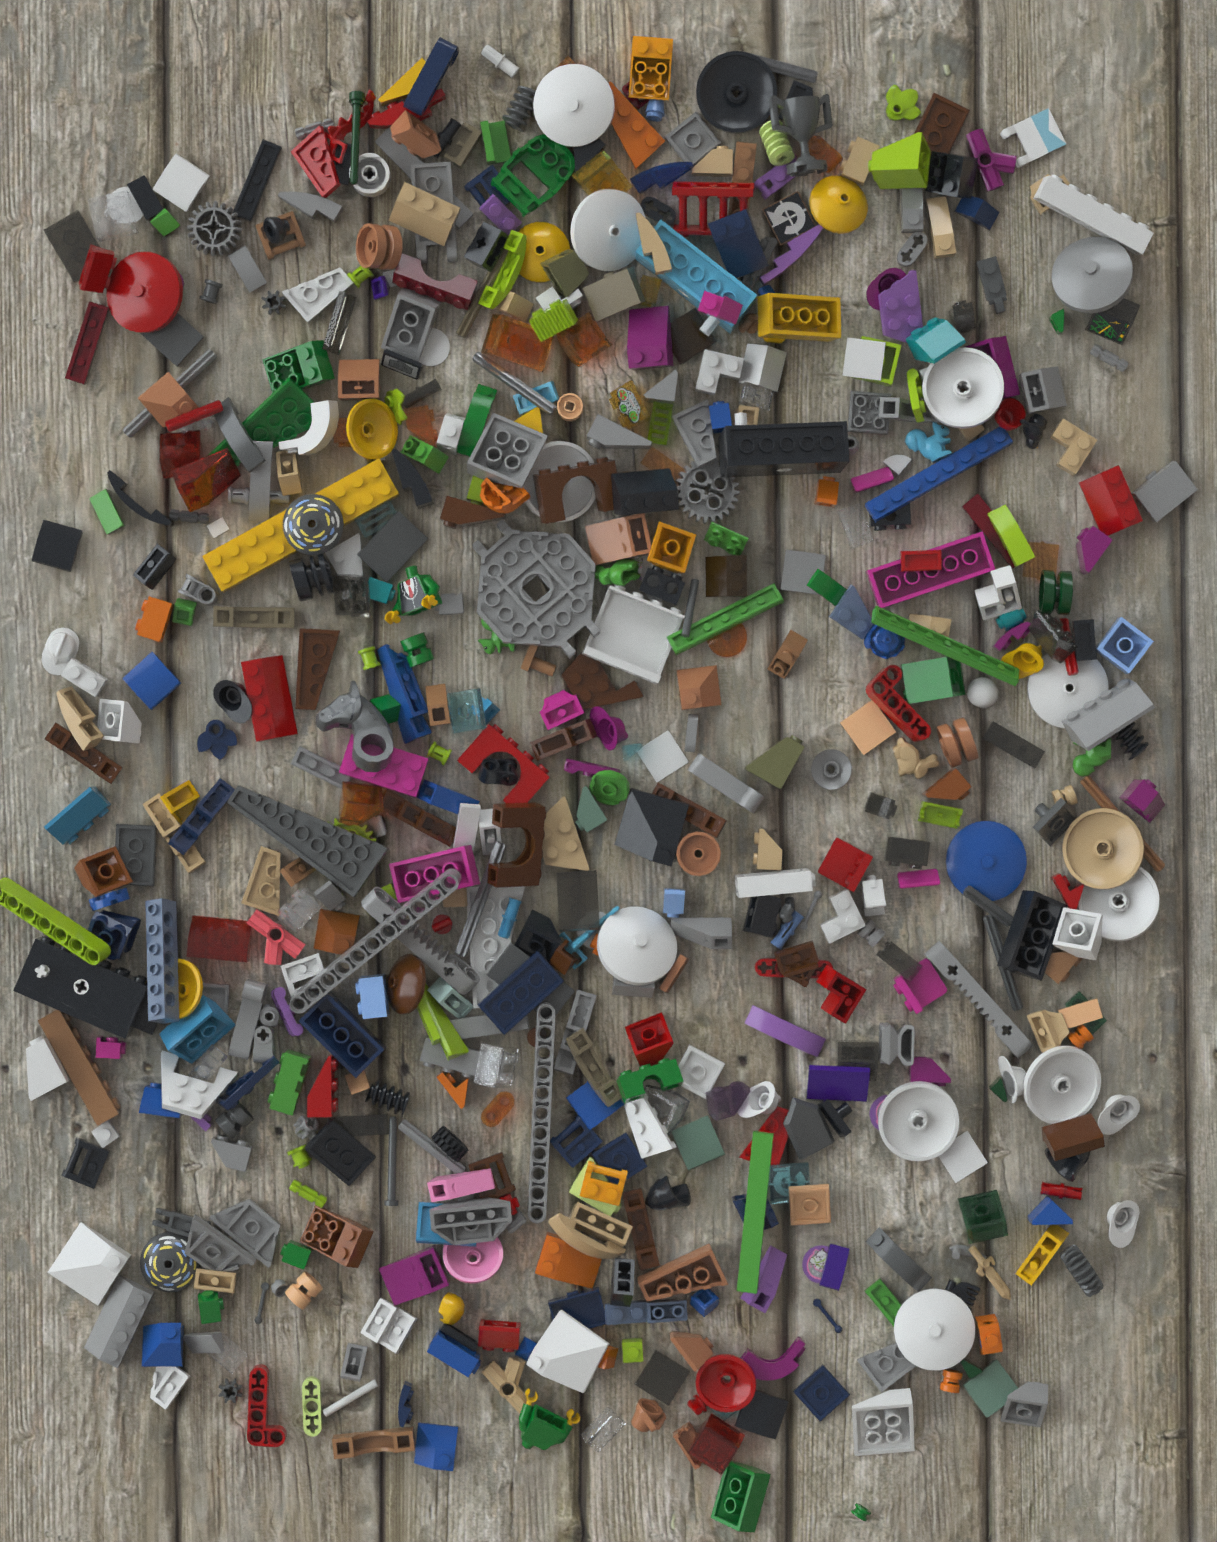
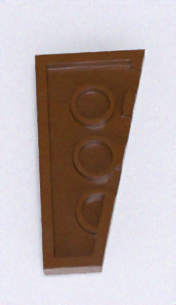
M300 628L295 709L316 710L338 641L339 630Z

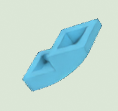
M553 381L532 388L552 403L559 400ZM519 393L513 395L519 415L537 407Z

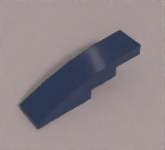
M220 778L183 822L168 844L182 855H185L223 809L235 789Z

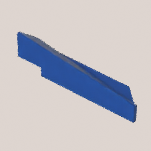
M388 644L380 647L377 652L389 693L401 704L398 725L404 744L430 735L432 733L431 729L423 715L428 713V708L414 672L409 666L407 656L391 650Z

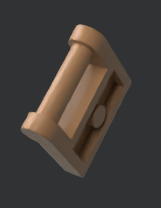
M293 211L278 216V218L286 219L290 224V231L287 232L286 236L295 233L297 239L270 248V241L267 239L263 228L264 222L255 225L268 260L273 259L277 254L293 248L306 246Z

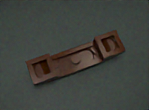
M56 722L45 737L46 741L82 763L110 784L114 782L123 768L95 747L83 751L71 731Z
M659 782L652 794L689 804L685 821L718 838L727 822L722 817Z
M638 1188L622 1192L629 1225L633 1226L631 1233L640 1270L660 1266L642 1189Z

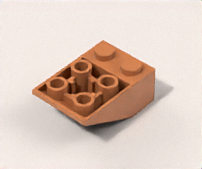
M645 513L585 526L591 558L595 566L644 556L650 553L651 542Z

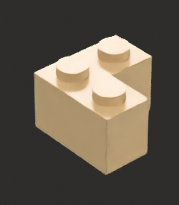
M1063 418L1050 436L1052 440L1066 448L1056 466L1072 476L1076 475L1097 442V439Z

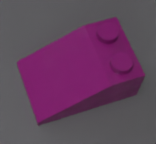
M669 306L629 309L627 340L629 369L641 370L674 366Z

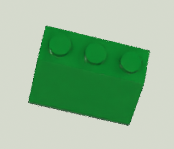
M726 1460L711 1518L739 1532L755 1533L771 1474L753 1466Z

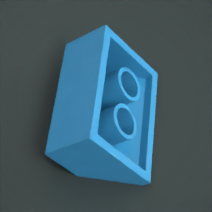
M96 786L89 787L48 822L44 828L62 845L67 843L71 845L79 838L77 834L80 831L84 830L86 832L94 825L92 821L98 816L102 818L110 811L108 807L111 804Z
M203 995L198 1006L189 1016L179 1019L177 1022H172L159 1035L169 1052L192 1064L234 1028L235 1023L216 1002Z

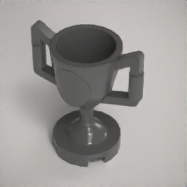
M825 94L820 98L818 96H800L781 100L774 95L770 96L769 107L772 130L792 135L793 138L800 142L801 157L796 162L786 165L787 175L798 177L808 176V174L815 173V170H817V174L828 171L826 160H817L814 156L810 155L808 141L815 133L830 129L833 126L829 94ZM823 104L824 125L817 127L820 106ZM777 106L781 108V114L786 127L779 125Z

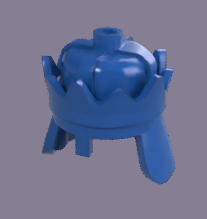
M873 624L864 637V646L866 649L871 648L875 655L888 659L897 656L905 648V637Z

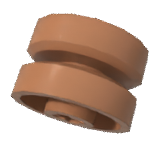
M364 224L356 240V256L359 264L364 268H379L381 270H392L398 265L403 249L399 229L394 225Z
M964 717L953 721L952 725L955 734H953L951 727L947 723L936 727L941 749L951 768L962 764L960 752H962L965 760L968 762L979 758L974 739Z
M695 831L688 833L678 843L676 850L678 864L690 875L702 876L709 874L720 862L721 851L719 844L714 837L706 832ZM696 850L702 851L701 857L695 856Z

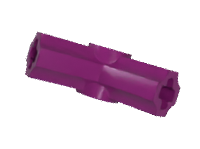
M977 129L966 134L972 154L975 158H978L977 168L987 192L1004 186L999 172L1013 174L1016 156L991 152L983 129ZM987 156L990 159V163L983 165L980 162V157Z

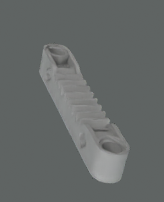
M374 887L361 901L363 908L379 923H382L385 918L387 919L390 914H393L402 907L380 887ZM401 914L402 919L407 920V914ZM420 924L410 926L397 937L399 941L460 994H468L480 982L478 973L459 956L449 955V950L443 952L444 946H437V939L431 941V934L425 936L426 930L418 929ZM386 926L389 932H395L393 927Z
M940 941L924 954L944 977L954 980L953 983L955 985L960 984L958 989L960 991L965 990L964 996H971L969 1001L971 1003L976 1002L974 1007L977 1009L981 1008L980 1013L982 1015L987 1014L985 1019L987 1021L992 1020L991 1026L995 1027V1033L1018 1059L1033 1046L1030 1040ZM949 965H956V968L954 969L956 971L955 974L947 973L949 971V969L947 968ZM1002 1026H1010L1008 1029L1010 1031L1009 1034L1005 1032L1002 1034Z

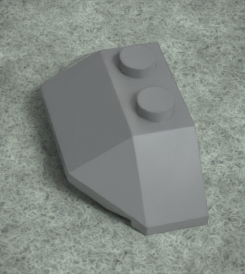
M495 1198L451 1201L429 1210L431 1230L452 1245L494 1241L512 1222L510 1201Z

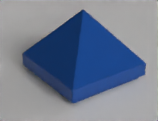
M524 1336L515 1355L528 1361L537 1343Z

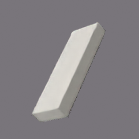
M460 803L453 848L471 845L474 852L481 810L479 804Z

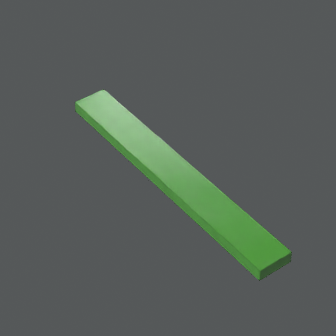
M875 606L872 610V623L1013 686H1016L1019 682V669L881 607Z
M753 1131L737 1291L754 1294L758 1292L774 1133Z

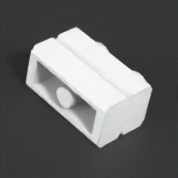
M75 658L70 659L61 674L62 677L94 697L99 695L108 681L107 678L85 664H81Z

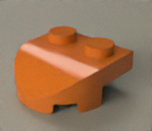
M485 478L481 484L480 497L482 502L491 510L498 513H510L530 498V494L524 488L494 483Z

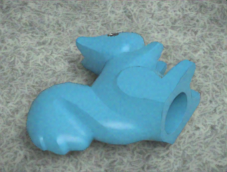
M933 422L934 435L927 437L921 429L911 430L906 435L905 443L914 452L919 450L922 456L933 463H937L952 454L951 450H946L945 445L951 441L950 438H945L950 433L947 427Z

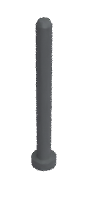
M390 1116L388 1196L387 1200H384L385 1206H398L399 1201L395 1200L396 1116Z

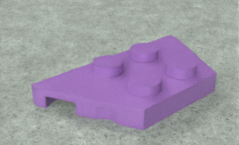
M910 270L905 277L897 280L889 289H885L878 295L883 336L907 343L905 339L911 335L913 330L923 327L916 270Z

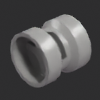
M870 919L865 924L866 926L861 928L857 934L862 938H866L868 944L874 947L886 932L881 928L878 929L875 926V922Z

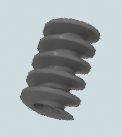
M518 86L517 90L519 93L513 95L516 101H510V105L513 108L507 107L506 112L509 115H503L502 119L510 127L523 132L520 125L527 126L523 119L531 118L527 111H534L531 103L534 102L536 91L529 87Z

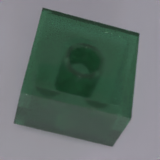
M997 1190L958 1198L968 1244L1008 1236L1006 1218Z

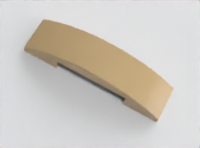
M561 1213L549 1219L548 1223L561 1239L586 1255L600 1259H615L626 1251V1249L610 1240L601 1244L575 1230L576 1222Z

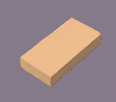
M1097 998L1058 1010V1013H1062L1068 1028L1103 1018Z

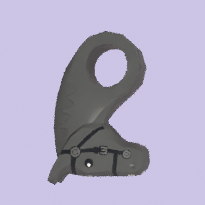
M351 681L349 692L338 696L327 707L322 709L316 715L315 723L323 732L333 728L352 729V759L354 763L365 772H378L385 769L391 762L393 753L392 731L380 711L365 697L360 695L356 681ZM368 744L377 745L383 750V753L371 756L366 754L362 747Z

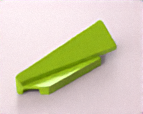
M425 984L424 994L417 1006V1011L432 1045L440 1043L448 1061L468 1053V1048L440 1004L427 991L429 987Z

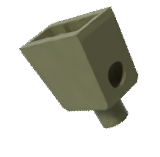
M565 250L540 263L561 296L568 297L589 275L585 263L578 257L575 250Z

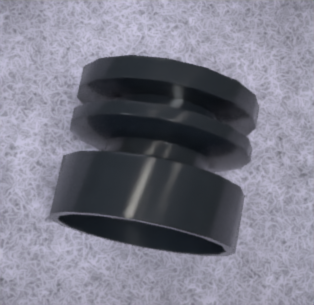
M324 554L318 555V563L315 562L314 556L310 555V565L307 566L303 558L289 561L300 602L313 599V589L317 588L321 596H324L323 586H326L328 594L334 593L332 571Z

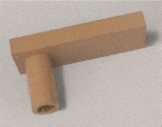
M529 645L521 669L529 672L530 668L553 677L557 665L535 657L539 646Z

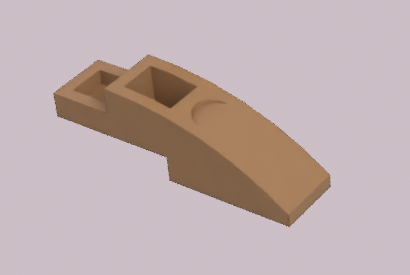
M736 142L732 183H752L757 143ZM730 197L728 216L740 211V199L738 197ZM750 198L748 199V210L750 206Z

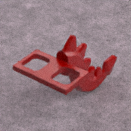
M368 90L365 98L368 104L363 106L364 113L361 112L360 129L370 119L369 116L373 112L376 97L372 90ZM352 114L347 121L340 117L338 126H329V134L325 132L326 137L330 139L329 148L332 158L339 164H342L348 146L341 140L344 141L346 134L352 132ZM338 144L343 148L340 158L335 156Z

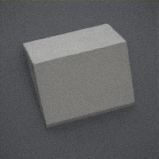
M674 370L643 394L644 401L674 405L678 372Z

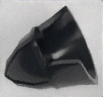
M1048 1148L1045 1149V1155L1052 1167L1064 1179L1073 1182L1078 1172L1088 1161L1090 1151L1058 1161L1054 1160Z
M667 1176L655 1181L645 1199L647 1206L660 1211L687 1207L691 1202L687 1184L671 1188Z

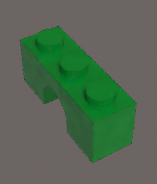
M665 1058L658 1061L657 1065L651 1066V1064H646L639 1067L638 1071L632 1072V1070H627L620 1073L616 1082L624 1104L643 1098L645 1095L643 1082L649 1079L657 1081L662 1092L680 1087L684 1081L676 1059L670 1060Z

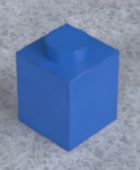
M717 401L709 406L713 434L721 433L725 426H732L729 403Z

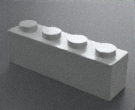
M427 1036L420 1061H423V1065L435 1068V1065L441 1066L445 1072L454 1073L459 1071L462 1072L464 1077L474 1079V1076L482 1078V1082L493 1084L494 1081L498 1082L505 1057L467 1047L468 1053L448 1061L441 1044L432 1045L429 1036Z

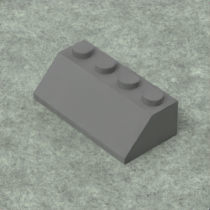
M1127 678L1119 681L1117 686L1102 692L1100 697L1085 703L1083 708L1068 714L1062 723L1071 741L1089 751L1154 709L1155 706L1139 685Z
M118 1275L84 1348L99 1360L118 1368L126 1355L155 1291Z

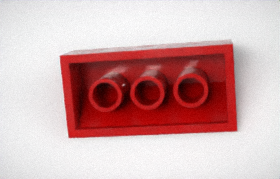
M283 655L241 662L247 696L253 708L251 717L256 742L298 734Z

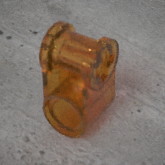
M812 136L808 141L810 155L814 156L817 160L827 161L828 171L826 173L830 174L843 160L841 154L822 137ZM817 142L819 144L818 149L813 150L811 147Z

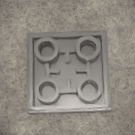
M851 391L848 432L888 435L889 420L879 418L880 397H891V394Z

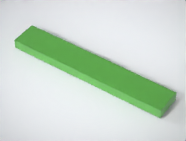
M775 583L693 623L688 638L681 636V629L667 636V640L677 656L783 603L784 599Z

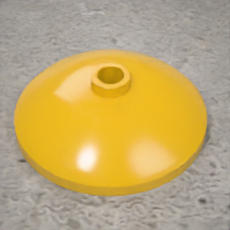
M837 175L828 176L821 179L811 191L809 198L811 213L815 220L826 230L838 234L850 233L859 228L866 219L868 212L866 196L862 189L852 180Z
M547 222L530 223L518 231L526 235L525 257L519 274L532 282H549L551 280L540 263L565 250H570L569 241L566 235L553 224ZM542 247L544 252L539 254L536 252V249Z
M365 399L355 404L348 415L346 424L347 436L356 453L366 459L375 460L387 456L393 450L397 441L398 426L395 415L388 405L378 399Z
M178 959L179 1019H183L189 1016L198 1006L202 996L203 982L198 968L193 963L184 959Z

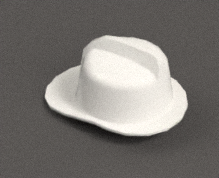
M58 628L51 632L41 658L42 665L47 672L53 675H61L70 659L76 657L79 649V639L76 633L69 628Z
M1000 1056L998 1065L1004 1082L1005 1093L1009 1102L1015 1103L1017 1097L1023 1095L1026 1071L1021 1067L1011 1066L1004 1056Z
M764 1081L742 1092L736 1102V1111L743 1118L754 1117L758 1114H770L776 1109L778 1102L781 1101V1097L777 1094L771 1082Z
M1118 1094L1111 1096L1098 1118L1097 1125L1101 1132L1106 1135L1114 1134L1132 1121L1139 1113V1101L1130 1095Z
M1132 1200L1117 1202L1107 1212V1222L1110 1225L1109 1239L1118 1248H1124L1129 1245L1135 1234L1140 1212L1138 1205Z

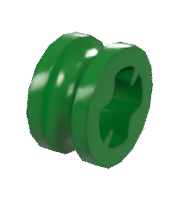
M856 1503V1508L852 1509L851 1512L866 1522V1517L871 1515V1512L861 1504Z

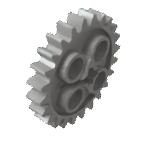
M718 460L700 469L692 461L690 463L691 468L687 465L684 467L686 473L680 471L678 474L682 479L675 480L680 485L677 486L679 492L678 499L681 500L679 506L685 507L682 513L688 511L689 519L693 515L696 516L695 522L703 518L704 524L707 523L709 518L711 522H715V517L721 521L723 519L722 514L728 516L730 514L728 509L734 510L735 508L732 503L738 502V499L734 496L738 495L740 491L734 490V488L738 487L739 483H733L736 477L721 478ZM696 474H702L705 477V482H698L695 478ZM716 480L723 482V489L715 487L714 483ZM690 484H693L695 487L698 488H692L690 487ZM705 487L709 488L708 491L710 493L708 495H706L705 490H703ZM692 492L696 493L699 496V501H692L689 494ZM716 494H722L724 497L721 498L720 496H718V495H716ZM710 499L716 500L718 507H710L708 501Z

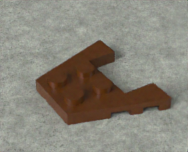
M582 652L562 674L572 694L577 695L583 710L643 697L635 680L616 691L600 662L582 655Z

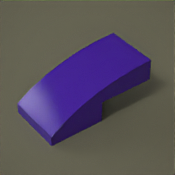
M834 1244L829 1245L819 1286L837 1291L840 1290L849 1248Z

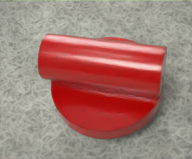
M440 914L434 918L431 927L435 933L443 935L452 929L453 923L449 916Z
M697 1394L693 1396V1400L687 1402L688 1407L696 1415L707 1412V1405Z

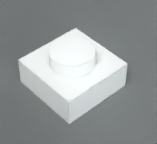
M109 1120L91 1131L102 1148L120 1136Z

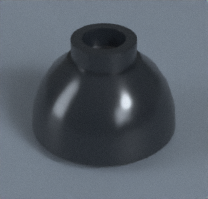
M278 217L265 218L263 228L267 239L275 245L281 243L286 237L287 232L290 231L289 222Z

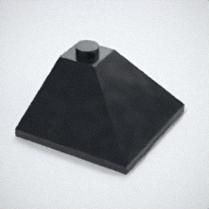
M631 788L615 845L650 861L672 867L689 804Z

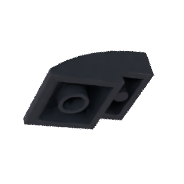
M393 449L392 454L403 490L405 492L412 490L418 509L434 505L431 494L418 471L403 454Z

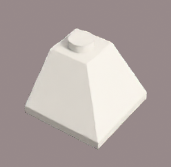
M100 699L97 728L104 735L102 739L140 743L142 723L127 701Z
M1063 907L1052 943L1053 946L1079 958L1096 960L1102 942L1103 915Z

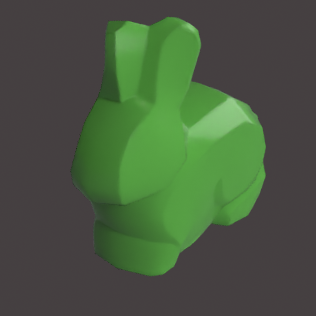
M635 559L618 560L610 568L606 569L601 565H597L594 578L598 579L603 585L615 584L625 586L631 580L639 579L641 574L638 573V561Z

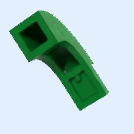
M478 384L464 421L457 453L471 456L485 429L497 394L496 389Z

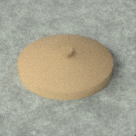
M1108 808L1093 809L1077 817L1067 829L1062 845L1063 858L1069 872L1082 884L1094 889H1112L1125 884L1137 873L1144 857V841L1137 825L1125 814Z

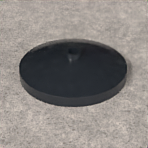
M743 51L726 52L713 58L702 70L696 86L697 104L703 117L715 128L734 134L746 133L761 126L770 116L769 97L773 95L777 97L776 80L771 69L759 57ZM734 91L740 93L738 98H735L734 94H732Z

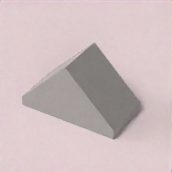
M348 1343L340 1378L360 1382L367 1346Z

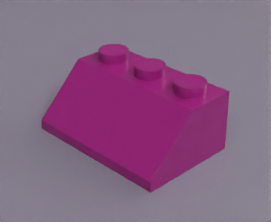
M1006 336L989 338L965 346L966 348H973L984 352L996 362L1004 381L1002 400L1020 395Z

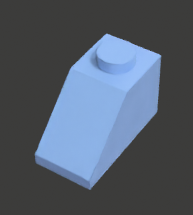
M664 888L663 913H667V917L679 918V914L684 913V889Z

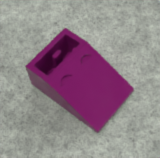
M435 1245L379 1268L394 1306L430 1294L450 1284Z

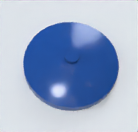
M978 821L969 824L956 833L946 852L947 874L952 884L962 894L969 885L991 901H996L1011 894L1020 885L1025 875L1027 856L1024 845L1014 831L1001 823Z

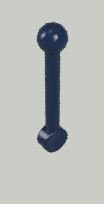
M814 1299V1306L818 1307L835 1327V1332L841 1333L842 1327L837 1325L824 1309L820 1299Z

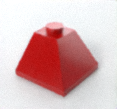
M662 1012L625 1026L640 1067L646 1064H651V1066L658 1064V1061L665 1057L674 1044Z

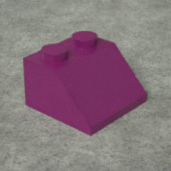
M1094 526L1082 529L1076 538L1079 540L1076 548L1080 573L1083 575L1088 574L1112 542L1110 537Z

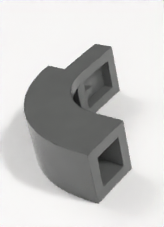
M880 1227L865 1241L880 1258L917 1292L932 1278Z

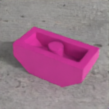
M565 690L545 698L543 709L540 711L548 730L585 713L577 695H571Z

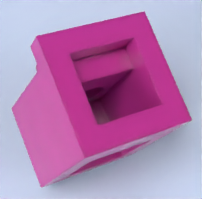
M98 1036L96 1039V1058L121 1059L123 1054H126L127 1044L126 1042L118 1041V1037H106V1040H103V1036Z

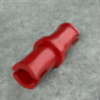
M1042 1182L1040 1194L1057 1196L1058 1199H1063L1064 1197L1081 1201L1083 1188L1065 1186V1183H1060L1059 1185Z

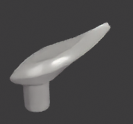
M954 1245L949 1247L954 1259H959L960 1255L973 1257L969 1252V1246Z

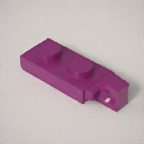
M566 758L564 771L572 774L577 771H583V775L590 777L603 770L621 772L617 768Z

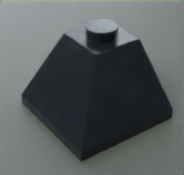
M532 909L514 945L530 957L538 951L549 963L555 950L559 947L561 939L551 919Z

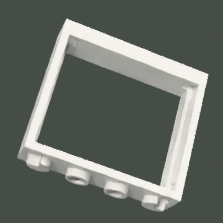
M807 868L734 875L736 895L739 898L813 891L812 887L816 886L815 874Z

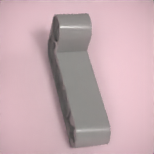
M699 753L688 768V771L753 814L765 797Z
M251 979L246 980L228 1055L246 1060L249 1059L254 1042V1033L259 1023V1015L263 1007L268 984Z

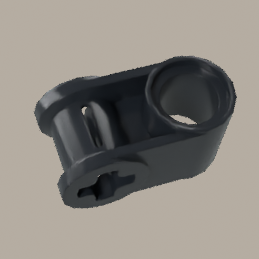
M485 758L482 761L478 778L484 784L515 785L518 782V775L516 774L517 762L513 759Z

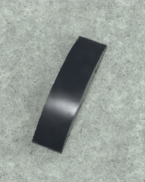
M111 470L107 472L115 492L130 509L157 524L172 526L174 524L157 509L152 514L146 511L123 491L128 484Z

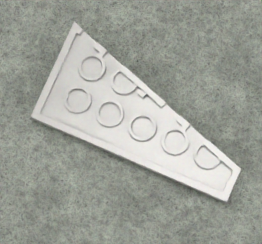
M479 886L466 887L467 918ZM492 886L469 947L471 967L480 977V982L472 989L474 1008H479L477 1004L499 985L486 974L511 943L516 921L509 938H502L498 936L503 920L502 914H505L509 898L522 901L525 886L502 888Z

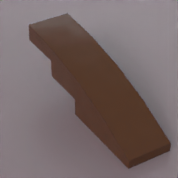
M385 789L376 806L377 808L445 845L451 846L455 838V826Z

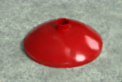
M720 1354L707 1359L699 1368L696 1376V1390L701 1400L710 1408L720 1412H735L747 1406L754 1397L756 1377L752 1368L743 1359L734 1355ZM724 1376H730L731 1379L726 1380Z

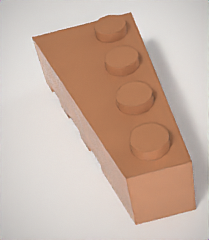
M710 1243L636 1277L646 1301L667 1298L681 1293H691V1291L700 1289H711V1287L728 1285Z

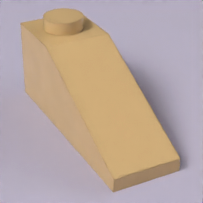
M946 196L926 199L934 259L953 257L956 254V247Z

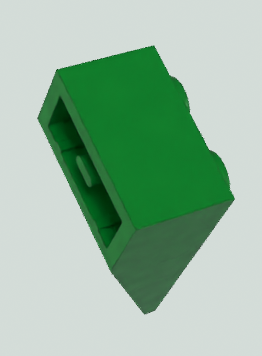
M324 340L309 341L262 359L272 393L288 378L292 379L302 390L335 379Z

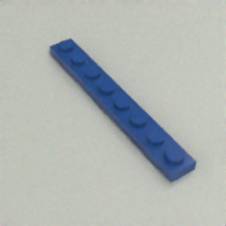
M998 427L865 503V507L874 521L877 522L1012 445L1013 440L1005 429Z

